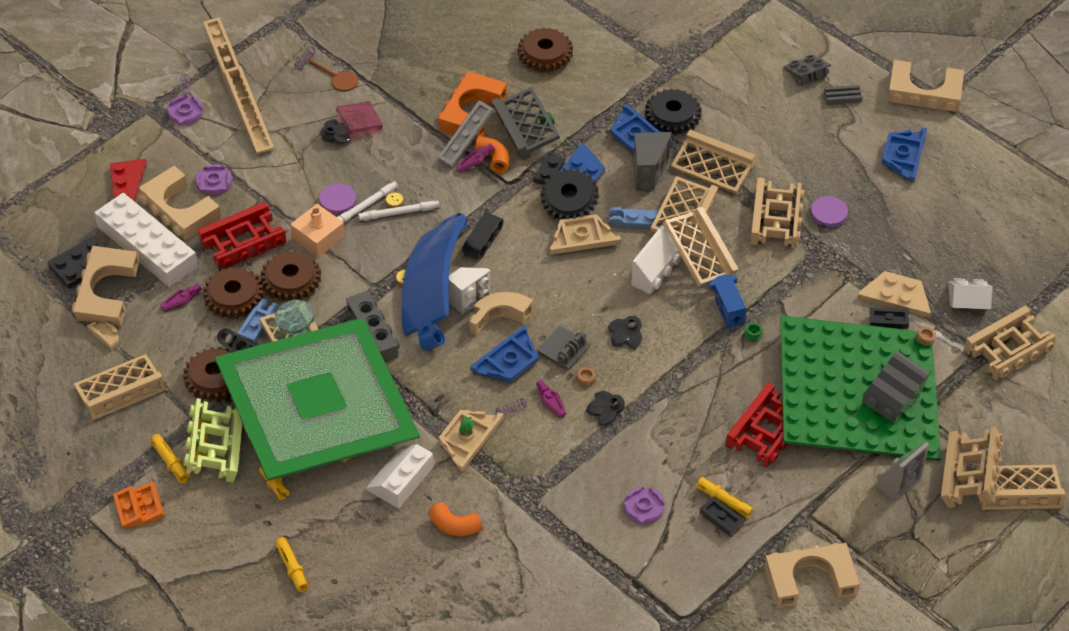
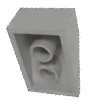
M925 442L905 453L900 459L896 458L887 470L883 469L878 474L876 488L893 502H896L921 480L929 444Z

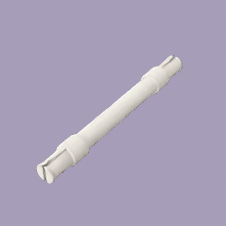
M393 181L391 184H387L377 193L337 218L346 223L362 210L398 188L397 182Z
M438 200L378 211H366L358 213L359 221H368L417 211L435 210V208H440Z

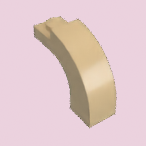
M498 292L482 298L474 305V314L469 320L470 334L477 337L488 322L499 317L511 318L524 324L533 313V299L514 292Z

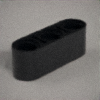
M485 212L466 239L462 252L477 259H482L501 231L504 222L503 218Z
M228 328L221 329L217 334L218 342L233 352L241 350L244 344H247V348L257 346ZM231 334V340L226 343L227 335Z

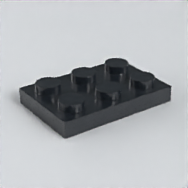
M96 235L47 262L48 267L68 289L82 282V271L86 269L87 254L91 253L92 246L106 247Z

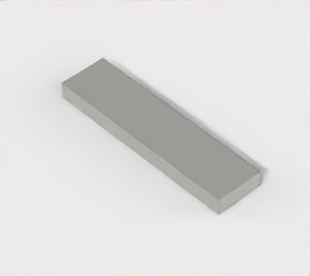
M479 100L437 157L438 160L454 168L492 116L494 109Z

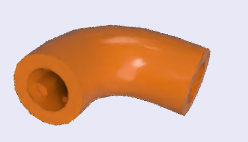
M478 136L475 149H481L492 143L495 150L488 155L492 159L490 168L495 173H505L509 166V152L505 146L495 139Z
M445 503L435 504L428 511V515L436 527L448 535L463 537L483 530L481 520L476 512L461 517L455 516L450 512Z

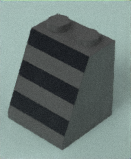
M671 132L635 133L633 162L636 190L655 189L670 158Z
M897 351L868 387L862 402L895 424L920 397L930 373Z

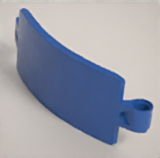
M456 213L444 219L436 228L424 233L413 249L406 267L402 289L403 333L408 336L418 331L419 343L423 350L430 351L445 343V336L436 325V322L445 319L449 313L448 282L451 256L460 231L467 225L466 216L461 213Z

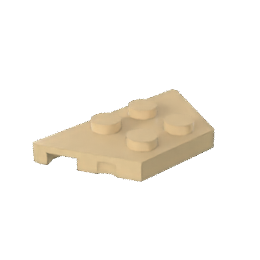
M597 214L576 217V219H560L553 244L550 247V255L621 244V237L619 235L615 236L611 232V228L603 223Z
M884 271L858 293L857 299L894 309H908L909 313L927 318L930 315V308L922 281Z
M460 410L439 436V443L460 471H464L504 419V414L485 415L484 411L471 412L470 410ZM464 416L468 418L471 416V421L475 422L471 433L467 432L466 435H463L464 433L459 431Z

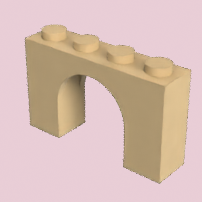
M894 60L887 102L958 112L964 70L946 68L944 84L934 90H924L915 86L910 80L911 62Z
M174 165L140 186L139 199L144 205L150 207L153 214L158 215L166 226H170L177 236H181L187 241L198 234V229L221 219L220 206L209 196L185 209H176L167 205V202L173 196L187 188L186 175Z
M92 246L91 253L87 254V266L82 271V283L77 288L78 297L76 302H73L72 313H74L77 321L96 322L97 324L108 322L114 326L122 327L126 312L123 301L98 297L93 293V290L100 279L109 275L136 277L140 263L138 254L135 251Z
M833 543L829 546H814L810 549H795L790 552L766 555L764 568L776 608L797 605L799 593L793 575L805 567H815L826 572L831 578L837 599L858 595L860 583L847 543Z

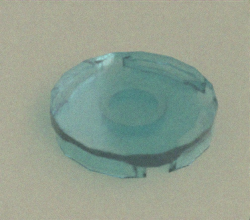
M290 300L282 304L275 314L277 327L280 331H284L289 335H297L307 331L310 328L309 325L314 321V313L311 306L302 300Z

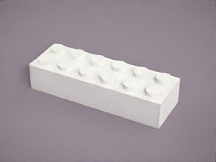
M125 193L120 194L94 212L97 227L124 250L137 252L140 263L168 287H171L198 268L196 252Z

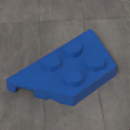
M627 103L624 104L621 114L617 116L616 122L610 129V134L632 153L634 151L635 133L660 132Z
M921 128L919 132H912L911 130L890 132L883 153L882 164L907 180L915 182L927 128Z
M581 143L562 167L566 170L572 167L574 171L579 168L581 173L585 170L586 176L591 174L592 180H595L596 183L605 173L604 165L584 143ZM567 192V193H565V194H575V193H574V192Z
M523 325L470 367L472 373L511 383L536 364L539 357L533 348L531 338L528 336L527 328Z

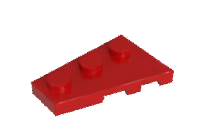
M146 158L110 163L114 198L125 193L134 202L136 201L139 184L143 178L144 168L147 165Z

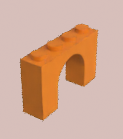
M468 71L465 77L461 78L458 88L454 89L450 101L446 102L444 111L438 115L439 131L451 135L456 133L469 115V113L461 109L466 103L480 100L493 105L492 100L499 98L500 101L504 100L507 96V83ZM486 124L481 129L476 138L473 140V142L477 141L478 136L484 135L486 131Z

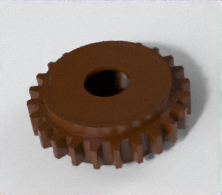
M536 28L534 31L530 30L529 34H524V38H520V43H518L519 60H522V64H527V68H532L533 71L537 70L548 73L550 71L555 72L557 69L561 70L562 66H567V62H570L573 57L572 41L569 40L568 36H564V32L560 33L557 29Z
M296 250L293 252L286 251V253L280 252L277 256L273 255L272 260H267V265H263V270H261L262 285L266 289V293L271 294L272 298L277 297L278 301L285 300L288 302L293 300V302H296L298 299L302 301L305 296L310 297V292L315 293V288H319L321 269H319V263H316L315 258L310 259L309 254L305 256L304 252L297 253Z
M229 267L226 270L221 269L219 273L215 272L214 277L209 276V281L205 282L206 287H203L205 305L208 306L209 311L213 310L214 315L219 313L221 318L224 316L228 317V319L231 317L238 319L239 316L246 317V314L251 313L253 308L264 298L262 280L258 279L257 274L253 275L252 270L246 271V268Z
M211 347L210 350L203 349L201 353L196 352L195 357H190L191 362H186V368L183 369V379L185 387L188 388L189 393L194 394L195 398L200 396L202 401L208 399V402H211V400L219 402V399L223 398L226 400V397L230 396L215 361L216 356L229 353L227 348L225 350H221V347L218 349Z

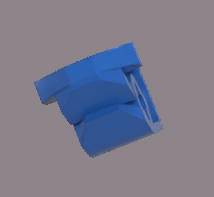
M724 274L713 279L709 283V288L716 292V305L726 327L731 328L745 324L746 306L735 285L738 280L737 277Z

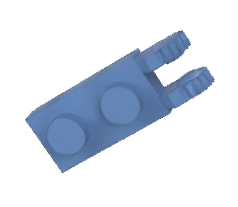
M612 207L609 209L610 217L608 222L610 225L623 226L625 228L651 229L659 210Z
M261 299L258 305L253 308L237 334L255 344L264 331L259 319L276 313L278 305L273 302L265 311L267 300Z

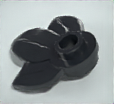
M330 119L325 122L324 127L320 131L321 138L326 142H351L348 134L352 132L353 126L345 122L339 123L336 119Z
M628 316L625 319L612 321L607 327L613 332L611 337L612 345L617 346L628 342L629 346L635 350L642 341V334L640 332L642 327L641 320L636 316ZM630 323H635L634 326H629Z
M600 391L594 394L596 400L589 403L586 412L599 415L600 426L607 425L614 421L616 415L624 409L625 402L620 395H612L607 391Z

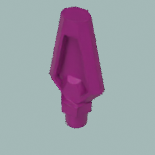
M491 143L481 149L473 150L456 166L459 172L482 163L485 156L487 157L490 155V152L495 150L494 146Z
M196 284L187 289H179L160 306L163 311L188 303L191 297L195 296L202 288L199 284Z
M539 380L536 386L542 395L541 402L559 418L564 417L567 413L558 392L551 390L548 385Z

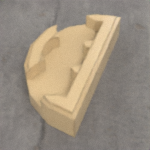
M93 322L87 325V330L111 351L117 347L119 337L114 325L105 322V324Z

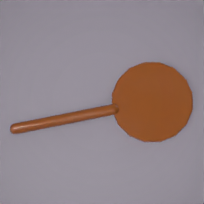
M309 60L311 64L333 75L332 85L337 90L349 91L357 86L358 78L354 73L342 71L336 74L317 62Z

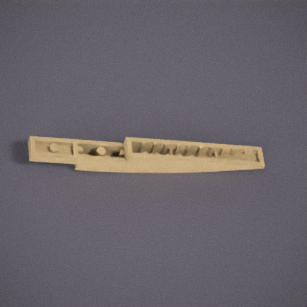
M220 17L203 21L204 29L214 51L215 60L256 154L274 150L266 126L242 67L239 66Z

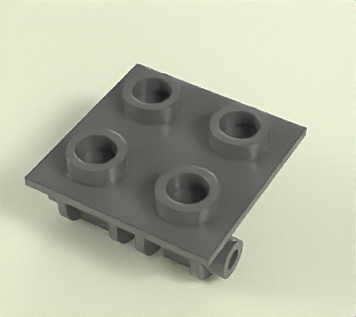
M807 55L804 59L789 62L783 68L796 74V83L803 85L809 81L812 82L829 74L828 67L831 64L815 55Z
M559 326L537 351L569 369L589 348L591 343L586 341V334L581 331L573 334Z

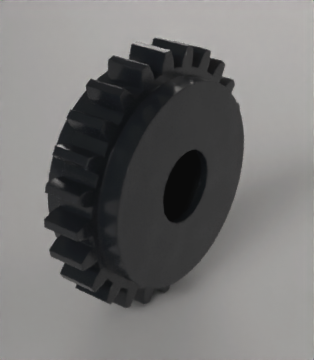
M664 89L662 92H657L656 96L651 95V99H648L645 105L646 120L660 132H671L674 136L676 134L683 135L690 128L695 129V125H699V120H701L702 108L700 107V102H697V98H692V94H687L686 91H680L679 89Z
M572 167L569 170L562 168L561 172L555 170V175L550 173V180L545 178V184H542V191H540L541 204H543L544 210L547 209L548 215H553V219L559 217V220L576 219V217L590 215L589 210H595L594 205L598 204L597 199L599 198L598 186H596V181L592 180L591 174L586 176L585 170L581 173L579 168L576 171ZM567 192H574L576 194L571 198L563 196Z

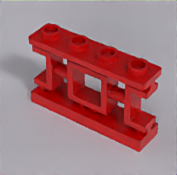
M266 202L198 229L199 241L205 249L215 246L218 250L217 253L213 254V259L219 271L285 244L286 233L281 226L272 229L268 224L273 221V217ZM258 223L261 224V226H259V227H257V228H254V227H253V225H255V224H258ZM248 231L252 238L240 243L234 238ZM267 233L266 236L260 238L259 234ZM224 237H226V238L228 239V240L223 241V242H221V243H220V241H219V239H222V238H224ZM233 247V250L226 252V248Z
M769 382L728 432L725 444L731 450L736 447V450L740 451L746 445L757 451L756 461L759 463L762 461L763 466L766 468L770 463H774L777 460L778 452L781 449L784 450L788 443H783L782 401L779 400L781 391H774L775 386ZM769 402H770V407L776 409L775 412H773V411H771L770 409L766 408V405H767ZM764 419L778 425L773 434L759 426ZM749 427H750L749 432L752 433L753 435H755V436H756L755 438H752V437L748 436L747 434H745V432L749 429ZM763 440L772 444L769 450L767 445L761 443Z

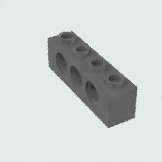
M368 291L346 298L347 311L352 320L364 319L384 362L397 358L398 349L400 348L397 338H393L390 325L384 322V315L381 310L378 311L375 298L370 297Z

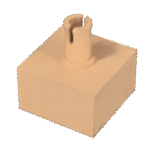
M319 204L313 206L290 224L292 239L317 258L345 237L344 223Z

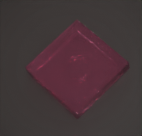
M370 101L336 107V112L349 135L381 130L383 128V124Z

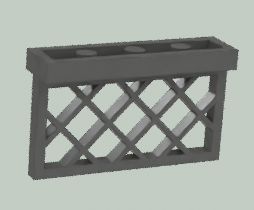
M532 87L502 101L499 98L492 100L495 112L522 160L529 158L528 153L560 139L556 128ZM532 95L530 101L523 100L525 96ZM516 103L514 109L507 108L506 105ZM520 104L527 105L526 111L518 110ZM532 107L539 108L537 113H532L530 110ZM516 114L523 115L521 121L514 120ZM527 116L534 118L532 123L525 122ZM538 119L546 120L544 126L537 124ZM523 126L530 128L528 133L520 132ZM534 129L541 130L539 136L532 134ZM545 131L553 132L554 134L550 137H543ZM529 138L537 140L535 144L527 145Z

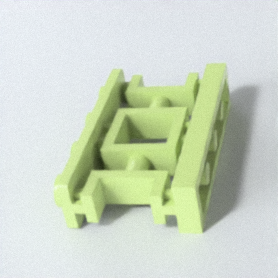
M197 398L195 404L191 405L189 410V416L192 417V421H189L187 433H190V437H187L185 449H188V454H185L183 465L186 466V473L190 474L192 470L195 471V474H199L201 466L219 469L218 478L225 476L226 482L233 483L239 464L242 432L240 416L236 407L231 409V406H227L225 413L207 410L208 402L200 403L201 399ZM199 412H201L200 419L211 421V424L202 422L198 429ZM231 417V430L229 435V427L219 426V423L228 424ZM204 434L222 436V446L204 443ZM196 444H198L197 452L206 453L207 457L198 455L196 462H194ZM228 450L227 468H225L226 460L217 459L215 455L225 457Z

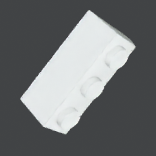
M664 225L653 235L633 260L631 286L650 295L655 289L657 290L660 287L664 277H668L672 267L678 265L681 260V255Z
M417 444L400 447L369 483L366 490L399 509L434 468L433 453Z

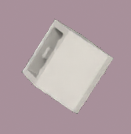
M461 267L449 275V304L463 315L468 310H472L479 300L491 295L490 270L488 268Z
M954 278V281H948L950 306L952 308L991 309L993 286L983 279H973V282H968L962 278Z

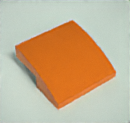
M153 481L137 489L129 486L113 494L123 528L140 526L165 517L157 486Z

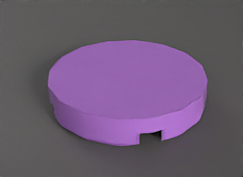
M187 95L176 97L169 103L167 108L168 117L173 123L178 125L193 124L202 117L203 105L199 99L193 96L192 98L187 97Z
M216 164L203 167V170L201 172L199 170L195 178L198 190L211 196L227 192L233 182L231 172L225 169L224 166Z
M342 183L329 185L320 193L321 207L333 215L347 212L356 205V193L350 186Z
M832 196L816 199L811 208L812 219L817 224L826 225L828 228L842 225L848 214L847 205L841 199Z
M638 487L626 495L624 511L633 522L651 524L662 517L664 499L655 489Z

